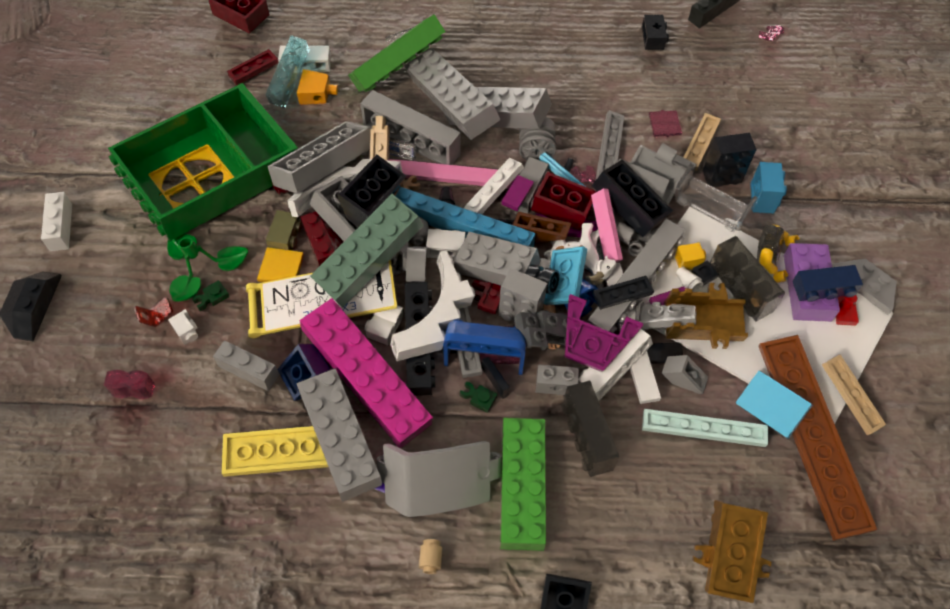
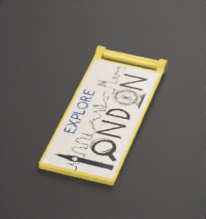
M391 259L343 308L340 306L349 318L392 310L398 307ZM312 273L263 283H248L246 285L250 320L248 336L250 338H258L265 334L300 328L299 320L332 297L310 277ZM261 290L263 328H258L256 292Z

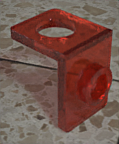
M164 297L150 310L138 306L134 307L138 321L153 327L158 326L173 313L172 306L167 297ZM141 312L147 316L148 320L142 317Z

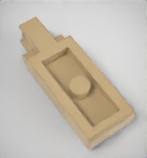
M376 116V126H372V129H370V159H373L377 154L384 160H389V126L386 125V118L383 116Z

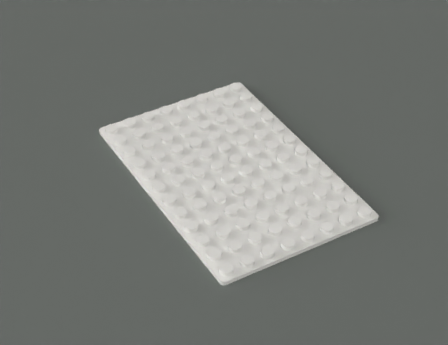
M690 206L677 224L685 229L682 236L685 239L681 245L700 242L702 249L706 252V260L704 262L708 260L719 273L716 279L702 286L698 292L707 293L710 283H715L714 289L719 290L718 285L724 283L728 299H745L746 303L743 306L745 333H748V337L744 341H729L727 349H722L723 343L717 341V349H712L710 340H672L681 343L682 346L749 384L758 371L770 377L759 350V344L798 335L835 424L846 402L824 370L822 364L841 354L858 381L893 312L891 311L887 315L864 296L857 293L856 308L859 323L856 326L837 325L836 318L832 322L793 320L787 277H785V282L777 283L774 281L773 274H770L759 263L761 250L768 245L703 210ZM773 248L772 262L778 267V271L786 270L784 253L781 252L779 256L778 250ZM674 255L670 260H665L666 265L661 272L657 271L655 273L657 277L651 284L654 290L653 295L637 300L644 301V304H650V297L671 291L672 288L683 287L682 282L676 275V271L679 268ZM664 327L653 328L666 336Z

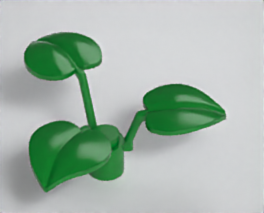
M182 234L171 241L168 240L167 250L169 256L174 260L185 258L189 271V276L182 275L172 281L169 288L172 300L175 302L185 301L199 292L201 280L198 277H193L189 259L196 258L199 251L214 262H219L218 266L221 270L231 271L243 263L248 255V249L238 246L226 247L221 249L217 253L218 258H215L202 249L200 245L197 246V239L192 235Z

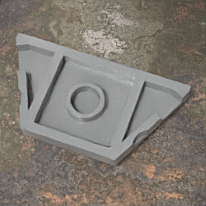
M867 259L832 264V267L856 265L863 283L858 293L887 315L891 313L894 308L897 281Z

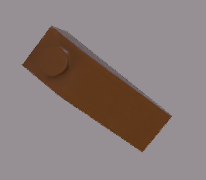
M518 212L513 226L534 232L535 243L566 240L571 223Z

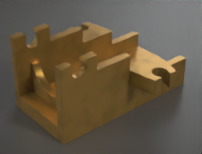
M710 283L707 293L692 292V289H685V291L679 292V289L672 288L665 300V306L671 304L696 306V324L687 323V325H681V323L674 322L671 327L665 328L666 339L710 340L712 349H717V341L723 343L722 349L728 348L729 341H744L748 337V333H745L743 307L746 301L745 299H728L724 283L718 285L719 290L714 289L715 283Z
M714 500L713 507L715 511L711 518L710 545H695L694 550H701L702 556L700 558L693 556L692 560L708 568L705 591L708 594L754 603L757 578H769L770 575L767 571L762 572L761 568L764 564L771 567L772 563L761 557L768 512Z

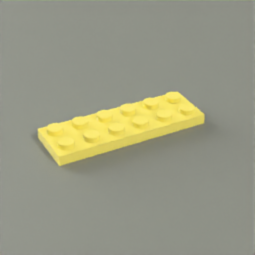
M313 426L223 434V477L328 467Z

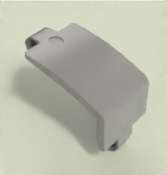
M662 143L657 153L640 145L630 163L669 179L662 198L669 205L688 169L673 162L677 155V150ZM612 207L619 241L629 245L632 238L646 245L657 228L642 238Z
M487 441L411 453L397 446L385 444L383 445L384 455L377 457V469L382 483L385 484V502L388 506L407 517L449 512L490 501V481L502 476V456L500 453L490 452V443Z

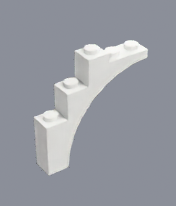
M362 159L355 167L343 166L333 171L329 176L320 179L316 184L307 187L302 193H295L287 200L292 217H299L312 207L309 203L315 190L340 176L350 183L372 159ZM386 160L402 172L400 161Z
M447 250L439 252L437 259L441 277V293L438 302L432 311L419 323L407 330L392 335L390 345L396 361L442 350L445 336L444 330H447L448 323L459 320L461 318L459 309L471 306L475 291L472 286L470 287L468 280L461 281L460 274L456 273L452 257H449Z

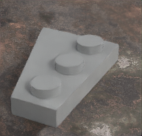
M637 300L635 320L644 323L641 329L668 328L674 322L681 323V325H687V323L696 324V306L682 304L662 306L660 302L644 304V301Z

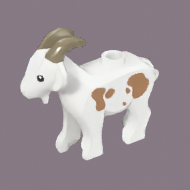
M592 223L582 224V235L579 242L551 241L552 249L544 253V256L548 257L549 261H551L553 250L582 246L588 249L584 269L586 268L593 275H587L585 278L595 286L604 282L616 268V261L608 259L607 256H605L604 260H599L596 245L600 236L598 230L592 232Z

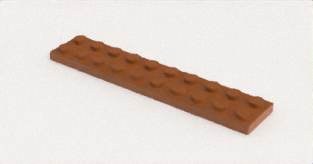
M794 335L760 343L758 347L770 378L813 405L792 435L833 541L878 530L799 336Z

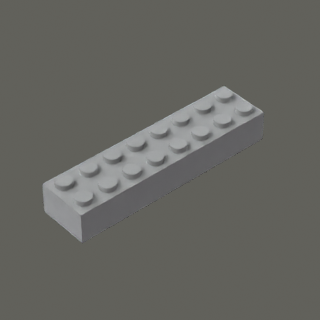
M433 48L424 51L422 55L405 65L412 81L470 140L500 121L494 104Z

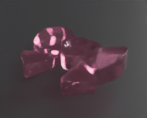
M767 26L766 30L769 33L759 31V37L767 41H773L776 36L784 33V28L782 26Z
M586 165V171L581 173L577 166L571 169L572 175L580 182L590 181L594 183L596 180V173L591 166Z

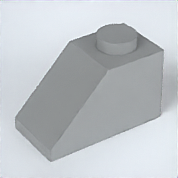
M688 355L667 357L662 374L672 384L698 394H703L708 376Z

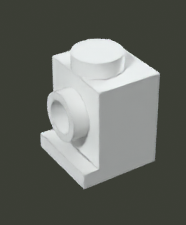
M186 309L168 319L184 345L198 338V334L195 331L198 327L190 318Z

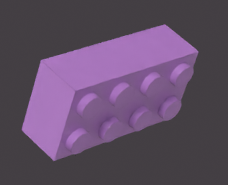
M790 243L783 256L785 269L788 273L787 283L793 320L832 322L840 311L838 297L830 300L826 298L817 299L812 302L807 300L799 301L792 282L798 271L832 267L828 245Z

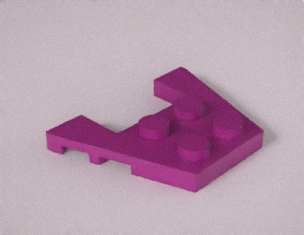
M570 294L568 299L565 357L603 372L639 332L644 323L626 317L619 335H616L580 320L587 300Z

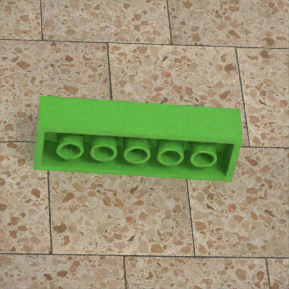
M434 14L348 74L359 92L363 90L365 92L370 91L377 86L375 82L378 81L379 83L390 76L389 72L398 71L403 67V62L405 64L416 58V53H422L430 47L428 44L432 45L443 38L442 34L446 31Z
M503 418L500 549L544 551L546 545L545 419Z

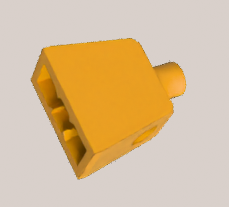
M303 69L297 90L300 105L325 104L329 94L338 95V85L330 84L327 74Z

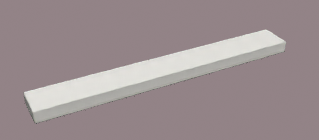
M617 263L616 268L605 280L606 287L615 285L623 275L620 263ZM634 308L632 311L628 309L626 312L628 314L627 317L635 320ZM618 322V324H617L618 329H619V333H620V331H621V328H622L624 322H623L622 324H620V323ZM646 351L630 368L640 404L656 402L661 399Z

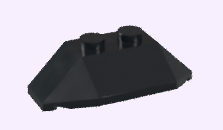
M42 271L13 282L0 310V317L14 339L34 342L62 277L61 274Z

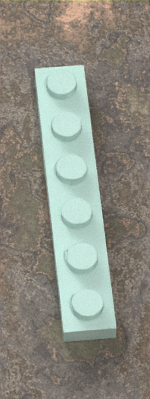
M644 409L642 431L760 447L768 445V425Z

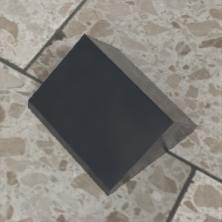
M546 573L540 609H587L592 582Z

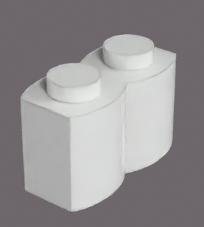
M398 306L396 309L373 313L374 316L366 322L364 328L367 338L389 345L392 335L395 334L404 316V308Z

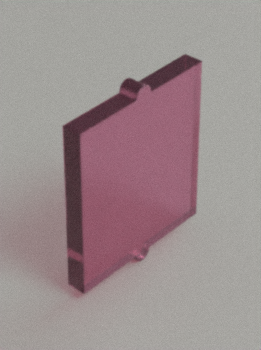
M676 110L649 112L654 137L682 135Z

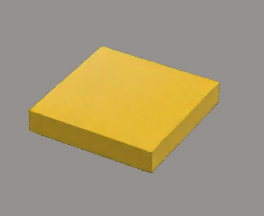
M267 247L257 277L258 282L263 283L298 276L304 257L303 252Z

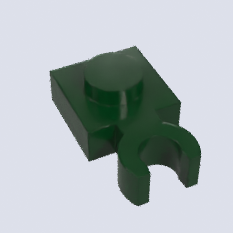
M218 280L202 289L203 295H196L192 300L194 304L202 302L197 307L199 311H203L209 303L215 306L230 296Z
M465 382V387L470 391L464 392L460 390V396L464 399L471 398V405L488 413L497 398V393L479 385L478 389H475L472 383Z

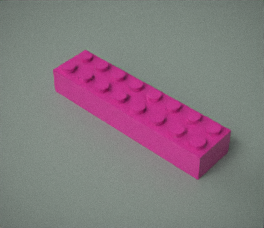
M333 298L299 320L301 330L333 369L336 368L338 375L397 447H404L432 425L433 417Z

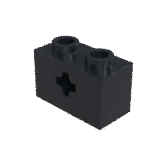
M644 15L642 33L645 50H664L665 44L668 43L669 34L666 33L667 22L664 21L663 15Z

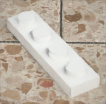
M509 158L466 204L464 209L482 215L524 169L522 163Z

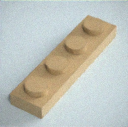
M707 113L704 114L683 157L697 164L695 171L698 170L721 121L720 118Z
M841 354L822 364L866 435H870L886 425Z

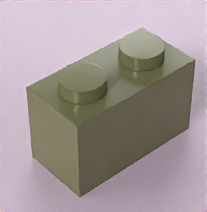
M277 210L266 237L267 246L269 248L292 250V247L296 246L297 233H300L302 229V222H300L299 217H292L291 212Z

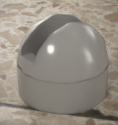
M633 240L628 245V252L632 256H637L643 249L642 243L638 240Z

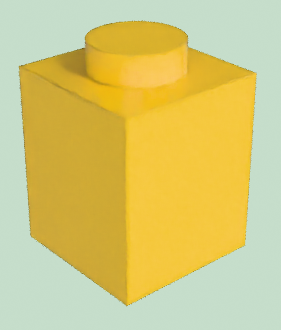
M700 242L678 246L674 257L678 268L685 267L687 270H692V268L706 260V252L702 249Z

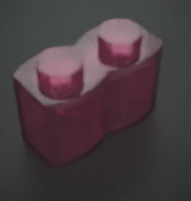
M122 370L108 371L104 382L105 388L112 396L117 398H127L130 396L139 399L152 397L155 385L148 373L138 370L128 373Z

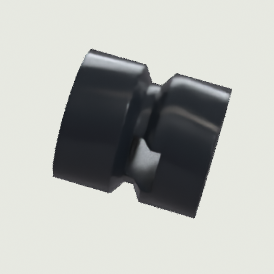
M533 264L527 268L526 275L547 283L546 294L552 295L556 292L560 280L558 270L544 269L542 266Z

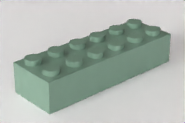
M391 194L310 277L343 308L424 225L418 215L395 195Z

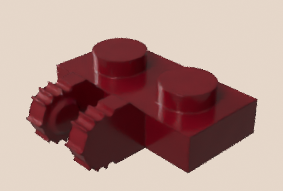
M474 280L472 286L480 290L475 291L474 297L475 300H480L478 309L496 315L500 304L501 285Z

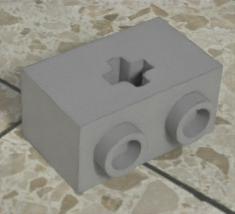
M538 364L535 393L576 395L578 368Z

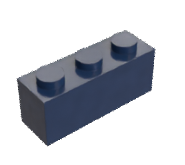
M856 265L798 271L792 281L799 301L807 300L808 302L824 298L830 300L841 296L853 297L863 286Z

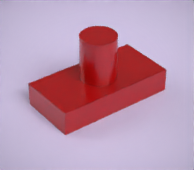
M856 295L853 297H838L840 311L835 316L837 325L856 326L859 323L856 308L858 298Z

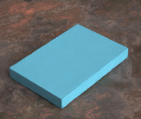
M582 246L553 250L549 268L559 271L560 280L554 294H545V305L568 304L570 294L579 297L587 248Z
M761 371L756 373L736 401L737 405L788 439L813 406L810 402Z

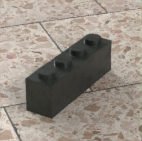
M699 0L692 5L688 20L700 29L740 0Z

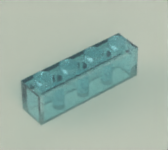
M290 36L265 94L269 103L283 108L286 107L310 50L306 40Z

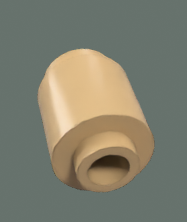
M426 539L423 540V545L420 546L419 568L425 574H436L437 570H441L442 546H440L441 542L439 540Z

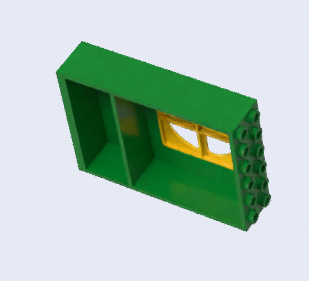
M241 83L109 147L108 150L111 155L108 157L113 166H116L114 170L118 177L124 178L122 181L126 188L132 189L130 191L136 201H140L139 205L142 210L149 213L148 217L152 224L156 223V228L160 235H165L171 241L272 187L273 184L268 166L297 150L298 147L244 84ZM193 160H207L214 162L216 165L194 176L187 169L185 163ZM174 168H179L187 180L166 191L163 190L162 186L165 177ZM217 172H222V183L205 192L199 182ZM190 186L194 187L199 196L186 203H179L170 199L172 195Z

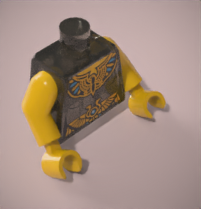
M765 225L758 243L756 267L765 268L770 274H773L775 282H785V277H788V273L786 270L778 271L777 263L784 240L785 245L789 246L790 243H795V240H799V236H789L778 225Z

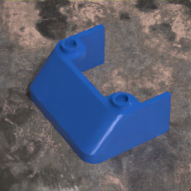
M458 319L448 323L443 342L444 366H448L452 349L519 357L518 375L523 374L526 340L516 326L504 327L469 323Z

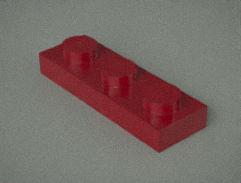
M268 49L228 70L227 73L236 85H239L278 64V58Z

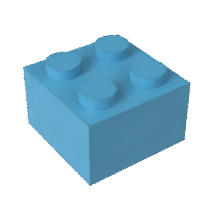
M759 163L750 182L753 212L774 214L777 207L780 206L781 199L787 192V186L784 185L785 171L782 170V163Z

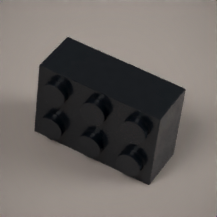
M750 133L714 138L702 170L708 187L742 183L757 150Z

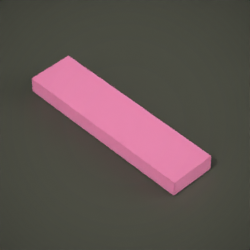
M603 188L592 194L591 197L604 259L607 256L608 259L615 260L617 263L623 260L609 190Z

